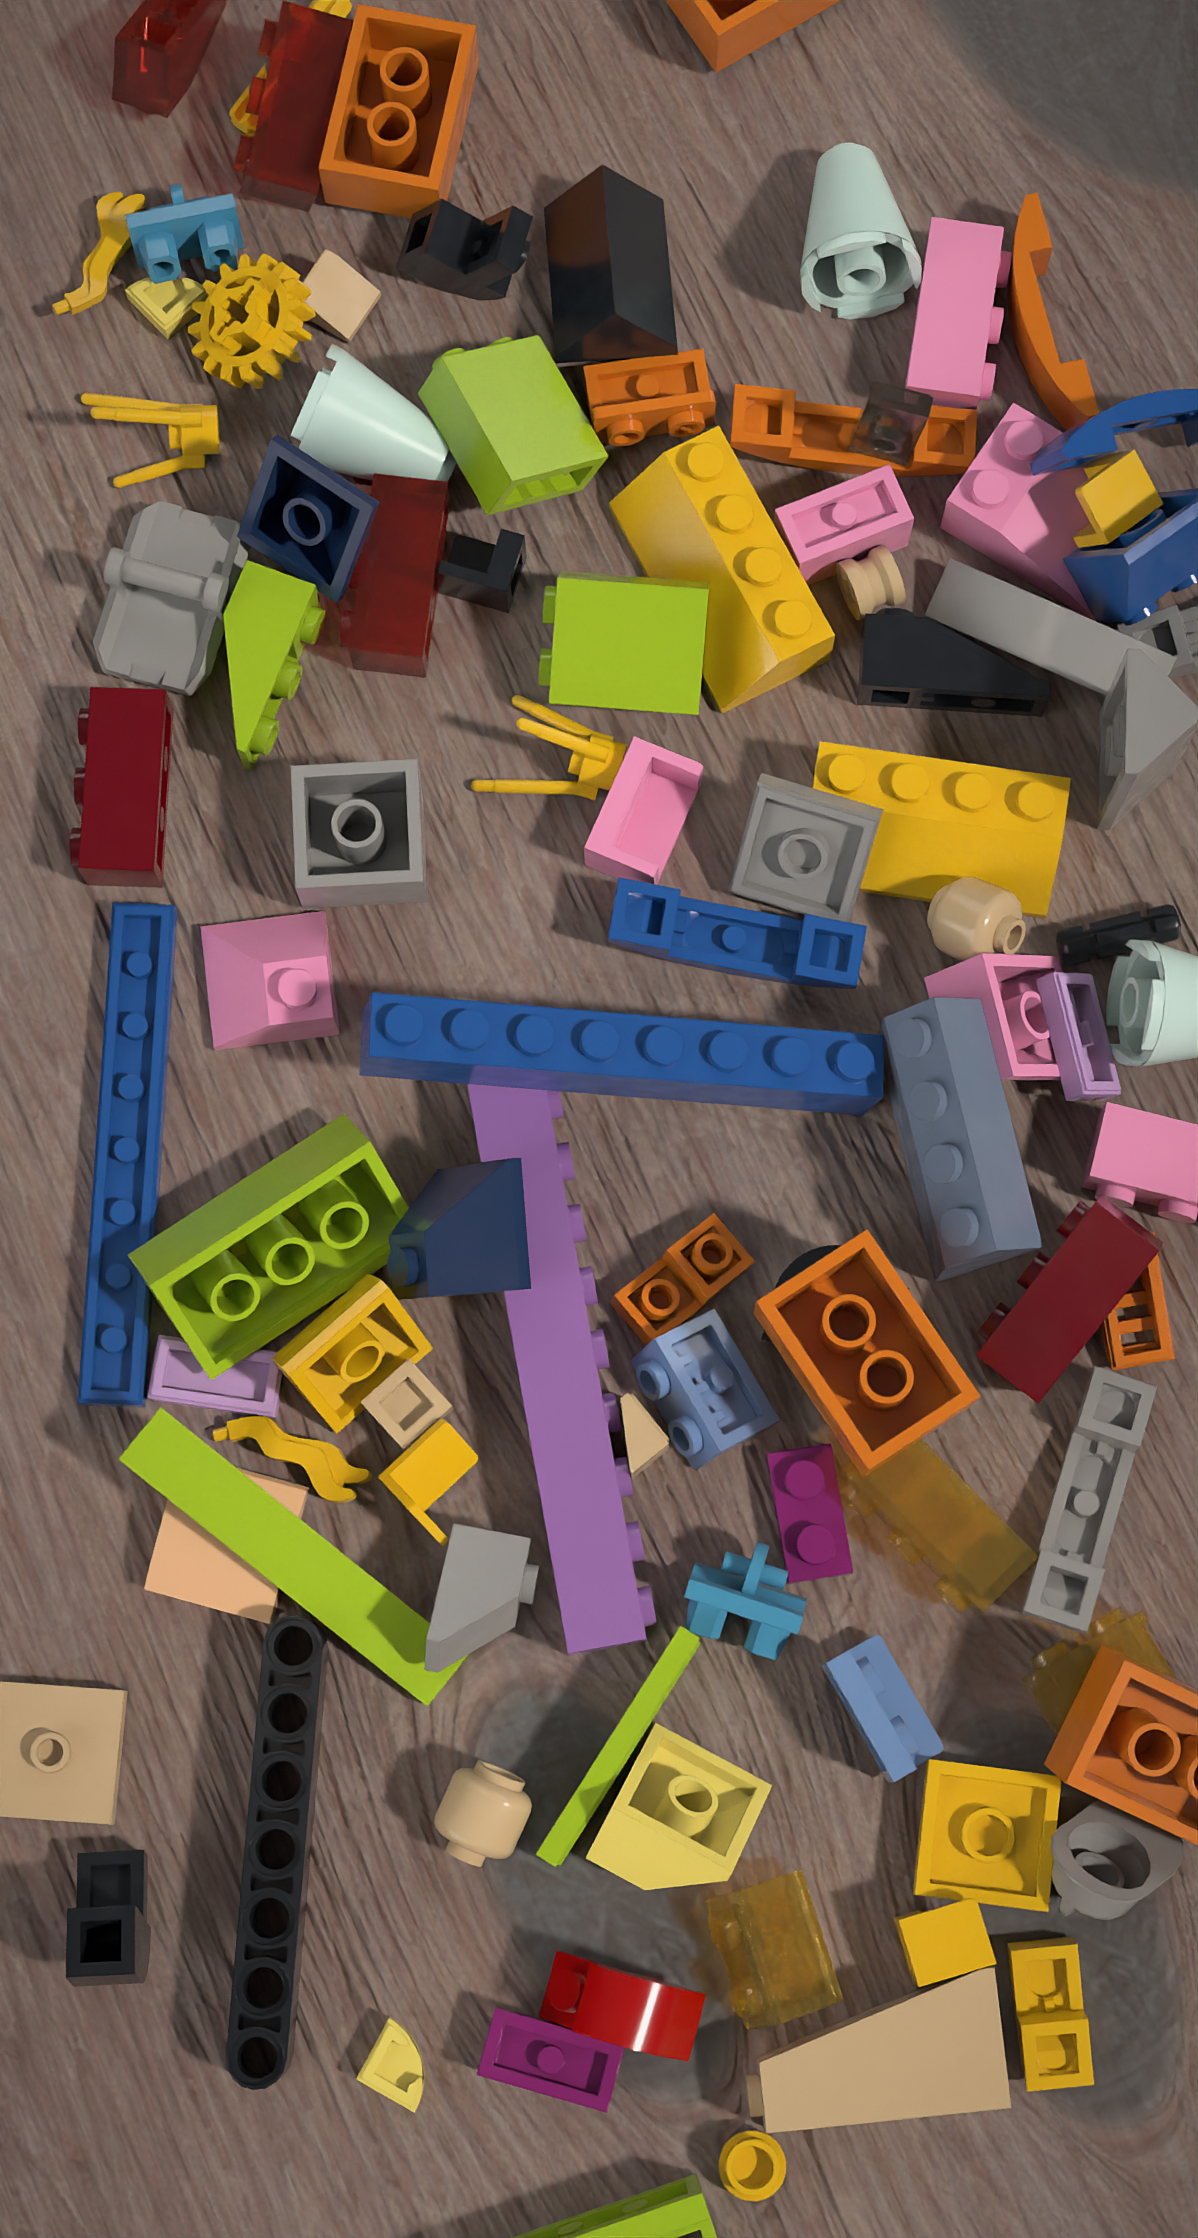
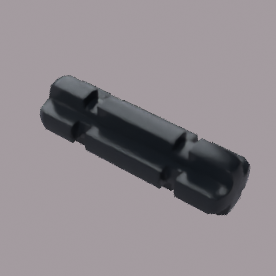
M1164 904L1148 908V915L1142 917L1140 911L1091 922L1089 923L1090 929L1084 931L1082 925L1062 929L1057 933L1056 937L1057 950L1064 965L1074 966L1090 962V955L1096 954L1097 959L1131 952L1133 950L1125 945L1129 940H1154V942L1160 944L1176 941L1181 936L1179 915L1173 905Z

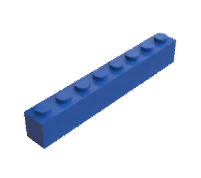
M372 992L362 1014L359 1075L864 1115L883 1098L884 1035Z

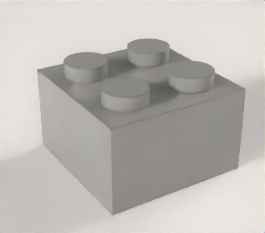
M418 759L291 766L295 889L302 908L428 902L423 792Z

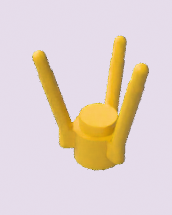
M84 393L81 396L83 404L95 406L90 410L91 416L95 419L168 425L170 450L182 449V456L116 476L113 479V484L117 488L148 481L183 469L205 468L206 454H220L217 405L176 404L95 393Z
M515 695L512 697V704L515 707L558 729L527 718H519L516 726L522 731L573 750L568 773L578 775V781L476 779L470 785L471 789L476 792L577 795L596 800L599 788L610 791L623 762L627 744L614 741V736L593 731L539 703H535L521 695Z

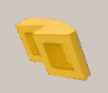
M1071 1936L1007 1943L1018 2043L1027 2092L1094 2085L1089 2023L1083 2008L1078 1944L1076 1940Z

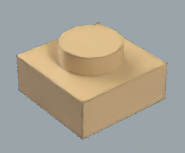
M409 1358L361 1401V1404L404 1451L439 1419H443L454 1409Z

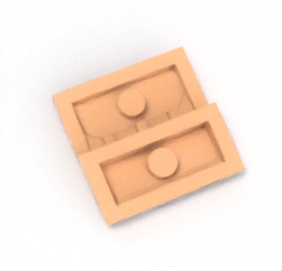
M237 1468L299 1519L302 1518L309 1487ZM167 1500L144 1589L270 1624L275 1616L281 1589L170 1500Z

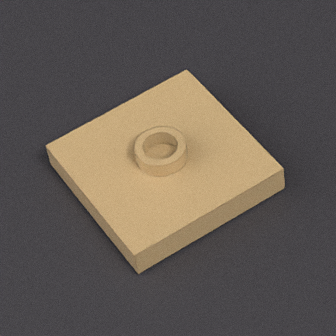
M0 1681V1817L114 1825L128 1691Z

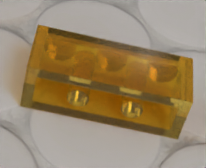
M922 1439L865 1477L861 1476L852 1461L838 1475L846 1484L840 1491L844 1499L867 1520L875 1513L893 1531L886 1538L888 1543L913 1567L921 1560L939 1578L933 1585L934 1589L960 1614L967 1608L976 1616L982 1614L1039 1557Z

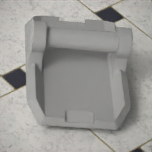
M163 501L152 504L133 516L123 549L111 548L104 568V582L110 585V590L93 640L103 673L185 695H193L212 672L225 630L223 614L250 550V545L237 537L241 525L239 522L217 515L213 517L186 510L182 506Z

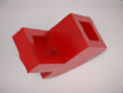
M556 1951L539 2017L571 2028L572 2032L651 2055L689 2062L706 1994L655 1977L623 1971L575 1954Z

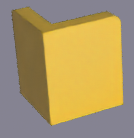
M1135 449L1108 454L1083 468L1088 480L1076 488L1075 494L1090 524L1073 535V539L1078 548L1109 544L1163 504Z
M973 1898L924 1912L917 1910L893 1917L912 1982L918 1987L997 1964L979 1904Z

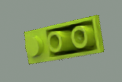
M249 560L245 562L223 614L236 748L243 767L253 771L259 754L267 756L273 748L279 731V721L275 719V716L283 698L291 700L297 691L303 671V666L298 664V661L306 643L314 645L318 640L324 625L326 611L321 609L315 584Z

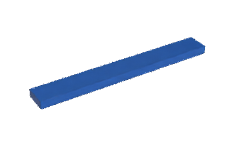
M112 903L77 1402L80 1405L145 1408L153 1293L128 1254L157 1236L178 910L175 905Z

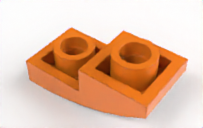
M713 1213L668 1248L661 1259L614 1294L609 1303L647 1346L653 1339L685 1324L755 1263V1260Z

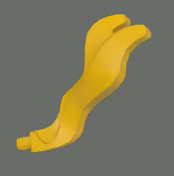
M112 192L103 196L98 201L96 210L98 227L101 234L100 241L83 263L84 280L81 287L73 292L65 293L64 300L52 304L56 316L67 311L74 315L98 304L104 299L107 293L108 277L111 270L132 245L125 215L137 213L146 206L143 194H134L124 198L122 192Z
M257 1415L227 1421V1426L213 1429L215 1442L230 1439L232 1442L243 1439H255L263 1453L271 1459L303 1466L319 1496L332 1503H347L356 1498V1492L344 1488L345 1484H363L372 1478L370 1471L351 1466L341 1449L331 1443L290 1436L267 1416Z

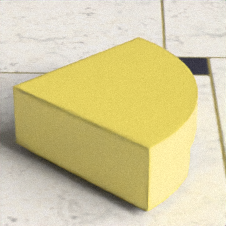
M184 277L182 280L176 279L157 284L151 282L150 278H144L125 289L128 300L167 339L172 337L198 314L191 308L193 302H205L209 295L203 285Z
M389 2017L356 2080L415 2113L424 2088L425 2074L422 2056L415 2040L406 2028L392 2017Z

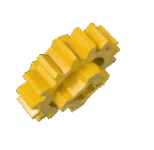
M262 253L258 261H255L247 254H243L240 256L237 270L223 263L220 265L222 279L217 284L205 280L202 284L209 295L205 302H193L191 308L199 313L201 318L199 322L193 323L188 327V333L200 340L191 351L194 356L205 362L203 366L205 371L221 381L224 380L236 389H241L245 382L256 389H260L263 387L266 373L280 380L284 377L281 364L286 359L297 364L301 360L299 353L294 348L298 341H311L312 334L302 327L303 322L316 316V310L304 302L312 292L308 286L299 280V273L284 262L276 261L268 254Z

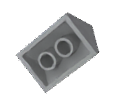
M1127 648L1100 709L1097 830L1112 829L1173 774L1198 728V707L1141 649Z

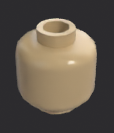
M962 877L950 885L942 887L935 894L928 910L927 923L935 946L944 954L961 961L981 953L1014 954L1021 946L1026 932L1019 899L1011 891L975 877Z
M477 1760L474 1768H460L456 1770L434 1820L436 1829L449 1840L445 1851L463 1862L478 1867L482 1866L486 1857L493 1859L509 1857L516 1847L532 1808L529 1796L522 1791L525 1781L501 1767L481 1760Z

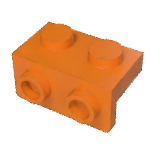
M704 348L678 352V355L641 357L583 366L591 426L601 443L609 442V444L614 446H628L638 443L644 436L669 433L674 437H688L702 432L705 427L715 426L716 400L714 391L710 389Z

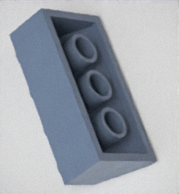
M932 997L884 1017L877 1035H884V1076L935 1282H944L1043 1248L981 999Z

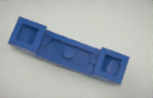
M1173 389L1140 395L1120 402L1058 436L1030 463L1033 476L1083 467L1118 450L1114 435L1181 423L1187 447L1198 445V389Z
M620 877L618 879L607 937L608 942L661 959L731 975L813 987L855 989L857 987L867 929L865 925L805 914L802 920L682 897L680 896L681 889Z

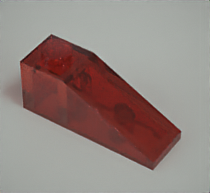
M144 0L115 37L112 100L133 106L146 114H157L168 118L191 87L228 0Z

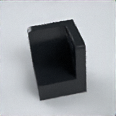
M501 529L496 545L463 535L456 536L447 562L440 561L436 570L438 593L509 613L527 558L525 535Z

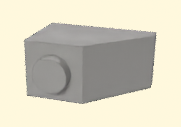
M453 1523L426 1639L424 1670L438 1673L515 1627L520 1602L533 1604L540 1565L528 1563L531 1538Z

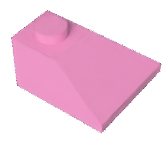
M325 911L200 926L213 1048L215 1050L340 1035Z
M981 953L924 978L929 999L932 997L981 999L1002 1080H1061L1036 979L1052 972L1063 973L1059 956Z

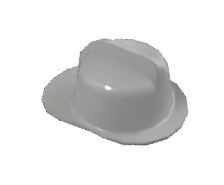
M1102 1800L1090 1804L1068 1822L1061 1825L1051 1837V1852L1054 1856L1052 1882L1057 1893L1062 1897L1059 1912L1064 1917H1068L1072 1913L1079 1911L1084 1915L1101 1920H1112L1125 1915L1139 1900L1153 1892L1173 1876L1183 1862L1184 1854L1182 1838Z

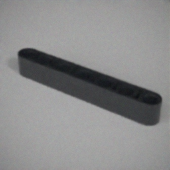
M296 1615L283 1617L272 1624L266 1632L262 1650L226 2047L227 2070L232 2079L241 2087L251 2090L265 2089L276 2083L290 2068L294 2055L329 1651L328 1641L323 1630L307 1618ZM292 1629H305L313 1640L312 1654L306 1662L290 1666L283 1661L280 1655L279 1645L281 1639ZM295 1694L304 1701L307 1707V1718L299 1730L293 1733H285L274 1722V1708L281 1698ZM287 1761L296 1766L300 1772L301 1786L293 1798L282 1801L271 1794L267 1779L269 1772L275 1765ZM274 1829L286 1831L295 1842L293 1860L289 1865L281 1869L270 1866L262 1856L261 1846L263 1839ZM266 1898L280 1900L289 1911L288 1927L280 1936L272 1937L266 1935L256 1924L255 1913L257 1907ZM257 1968H271L280 1975L283 1981V1992L276 2004H261L253 1998L249 1988V1981ZM250 2038H265L273 2044L277 2052V2062L272 2072L258 2074L246 2066L243 2059V2050Z

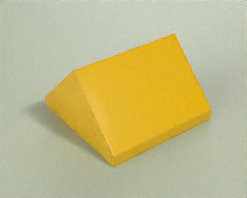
M367 1273L270 1359L337 1434L366 1409L361 1404V1401L408 1358L414 1364H417L433 1347L390 1288L381 1279Z

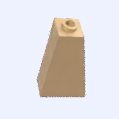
M988 1966L931 1983L756 2057L758 2074L746 2075L750 2117L763 2116L766 2134L1012 2108L995 1968Z

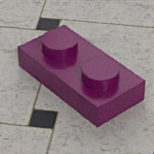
M831 1443L767 1453L766 1460L785 1570L789 1571L787 1584L853 1574Z
M496 2006L477 2075L607 2113L624 2047L572 2032L571 2028Z

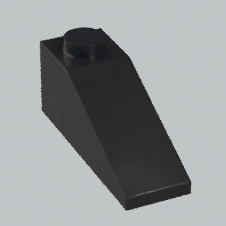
M885 608L877 611L876 614L865 613L861 633L857 705L1043 716L1050 698V684L928 617L913 616L911 611L902 608Z

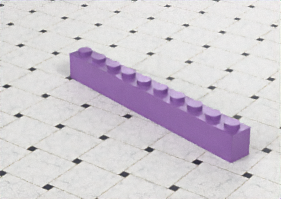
M527 1002V1003H522V1004H518V1005H530V1006H531V1003H530V1002ZM467 1084L480 1161L487 1162L508 1158H521L531 1289L504 1291L568 1655L572 1656L646 1642L645 1627L657 1625L650 1586L637 1588L633 1562L645 1560L638 1521L625 1523L621 1497L633 1495L626 1456L613 1458L609 1433L621 1431L615 1393L602 1395L597 1369L610 1367L603 1329L590 1331L586 1306L596 1305L598 1300L592 1267L579 1268L575 1243L587 1241L580 1204L567 1206L563 1181L574 1180L575 1174L569 1142L556 1144L552 1120L564 1118L560 1091Z

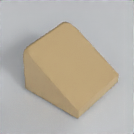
M328 249L323 251L302 282L312 292L304 302L316 310V316L309 321L347 343H350L381 297V291L342 258Z
M626 1393L620 1398V1408L630 1478L633 1479L668 1451L669 1438L633 1393L631 1395Z

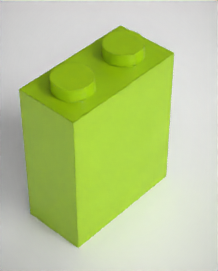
M539 335L514 341L511 337H504L494 341L487 347L464 351L462 348L449 350L434 361L432 372L418 392L420 399L486 515L583 491L608 458L607 452Z
M560 571L557 577V586H545L543 603V623L554 624L552 649L541 648L538 685L550 687L549 703L699 715L710 582Z

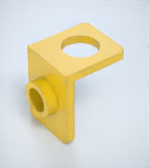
M439 1419L386 1468L378 1478L443 1547L449 1542V1538L426 1515L425 1511L476 1464L478 1455L445 1419Z

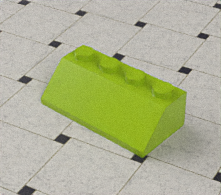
M342 1114L132 1251L128 1256L209 1379L213 1380L350 1289L367 1273L371 1275L385 1266L390 1253L389 1235L409 1207L371 1142L345 1114Z

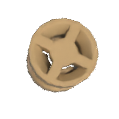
M885 545L870 549L867 558L855 561L849 558L836 563V574L840 589L849 610L856 620L864 619L865 613L872 614L874 608L886 604L894 607L905 602L906 594L901 574L892 554Z

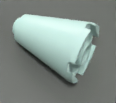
M841 143L826 151L817 162L799 274L801 291L811 308L821 312L820 304L837 308L838 318L859 319L875 317L894 310L905 302L904 292L913 284L917 290L921 283V258L873 151L855 143Z
M332 344L326 357L337 361L333 371L324 367L322 371H318L290 435L301 441L299 449L336 473L427 493L430 492L434 482L445 487L457 462L432 418L344 349Z
M1129 940L1125 945L1133 951L1130 957H1117L1108 987L1106 1023L1107 1026L1118 1027L1120 1044L1110 1043L1112 1055L1119 1065L1133 1067L1198 1058V956L1151 940Z

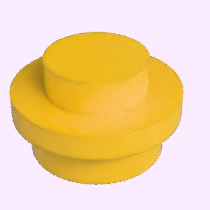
M745 2130L732 2136L723 2146L718 2162L719 2174L724 2186L735 2197L745 2201H761L772 2196L782 2185L786 2175V2158L781 2146L772 2136L758 2130Z

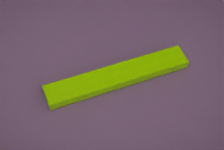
M161 1407L118 1458L128 1468L427 1707L468 1656L466 1655L438 1673L424 1670L426 1639L430 1623Z

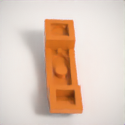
M1038 192L1025 195L1010 250L1012 258L1007 282L1009 320L1021 362L1032 385L1051 414L1066 430H1069L1099 414V409L1085 359L1060 363L1036 278L1046 274L1053 249Z
M742 384L734 385L729 444L735 449L761 458L799 467L861 475L890 464L896 477L966 473L975 459L978 410L917 404L913 413L795 401L796 390Z

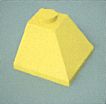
M655 1723L586 1859L643 1890L728 1881L772 1785Z

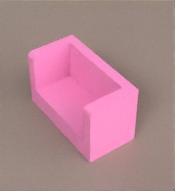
M888 464L775 509L773 524L807 585H811L836 575V563L849 558L855 561L867 558L870 549L880 545H885L890 553L907 547L914 516L892 468Z
M634 736L585 844V865L617 879L620 877L657 885L702 785L703 765Z

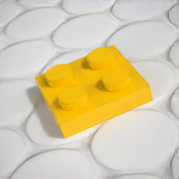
M928 1759L926 1761L912 1894L959 1901L973 1898L982 1904L1048 1912L1054 1860L1051 1852V1837L1057 1830L1061 1779L1055 1775Z

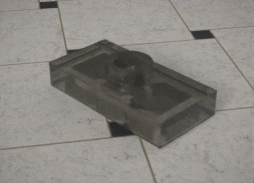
M878 381L872 382L851 431L847 451L906 466L929 418L933 397H930L929 394Z

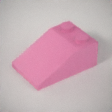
M1013 402L947 499L940 528L1079 614L1096 621L1063 561L1065 556L1078 548L1073 535L1090 524L1075 494L1076 488L1088 480L1083 469L1086 466L1033 476L1030 463L1063 432Z

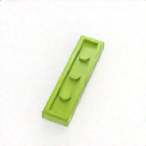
M682 1626L679 1627L537 1851V1856L554 1867L562 1865L701 1643L698 1636Z

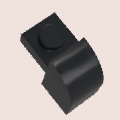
M442 198L412 214L396 268L443 292L475 300H498L505 298L512 274L522 267L528 256L530 243L526 239L533 216L515 206H511L482 221Z
M145 1850L77 1853L76 1908L67 1909L66 1979L73 1987L145 1982L149 1966L151 1927L147 1923L148 1855Z

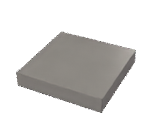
M761 773L750 807L728 892L804 915L809 914L850 922L883 809Z

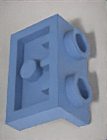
M715 1309L653 1339L631 1359L640 1389L649 1399L653 1400L669 1427V1436L672 1444L680 1454L687 1458L694 1470L700 1469L720 1454L764 1432L780 1421Z
M874 1635L822 1665L825 1674L888 1783L896 1782L915 1771L917 1769L916 1766L942 1752L943 1744L880 1636Z

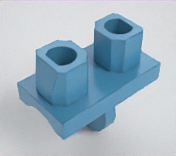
M181 183L169 185L173 203L150 207V210L125 215L138 269L145 268L151 282L155 284L176 280L182 273L180 261L203 256L205 267L214 272L220 271V265L223 263L231 268H235L237 265L238 249L244 248L233 193L211 198L205 196L185 200Z
M757 1541L751 1559L726 1551L721 1570L695 1562L684 1595L685 1598L690 1599L687 1610L686 1629L691 1633L709 1639H719L727 1612L751 1619L752 1622L744 1648L751 1653L776 1660L789 1639L790 1633L798 1635L804 1617L803 1612L807 1598L782 1591L789 1571L765 1564L770 1545Z

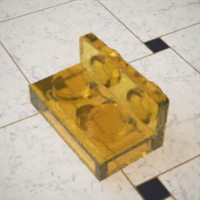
M1118 1607L1089 1624L1088 1631L1092 1638L1069 1650L1065 1641L1061 1640L1029 1659L1035 1671L1024 1676L1021 1680L1055 1738H1057L1101 1644L1176 1679L1145 1627V1624L1149 1621L1142 1610L1126 1617L1122 1609Z
M802 1869L706 1900L710 1914L708 1918L709 1933L716 1948L722 1952L730 1978V2001L736 2013L743 2019L747 2030L776 2026L844 2001Z

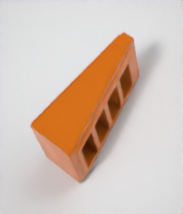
M1158 1253L1138 1277L1141 1279L1143 1289L1127 1291L1100 1325L1109 1369L1112 1371L1175 1359ZM1146 1304L1149 1315L1118 1320L1116 1309ZM1152 1329L1154 1341L1122 1346L1120 1335Z

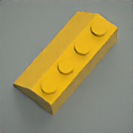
M720 426L712 428L663 452L609 502V508L647 578L710 582L702 679L721 714L831 660L835 634Z
M819 742L812 788L883 809L859 892L932 902L935 894L942 887L950 885L962 877H975L1011 891L1020 901L1022 916L1046 919L1063 841L1071 778Z

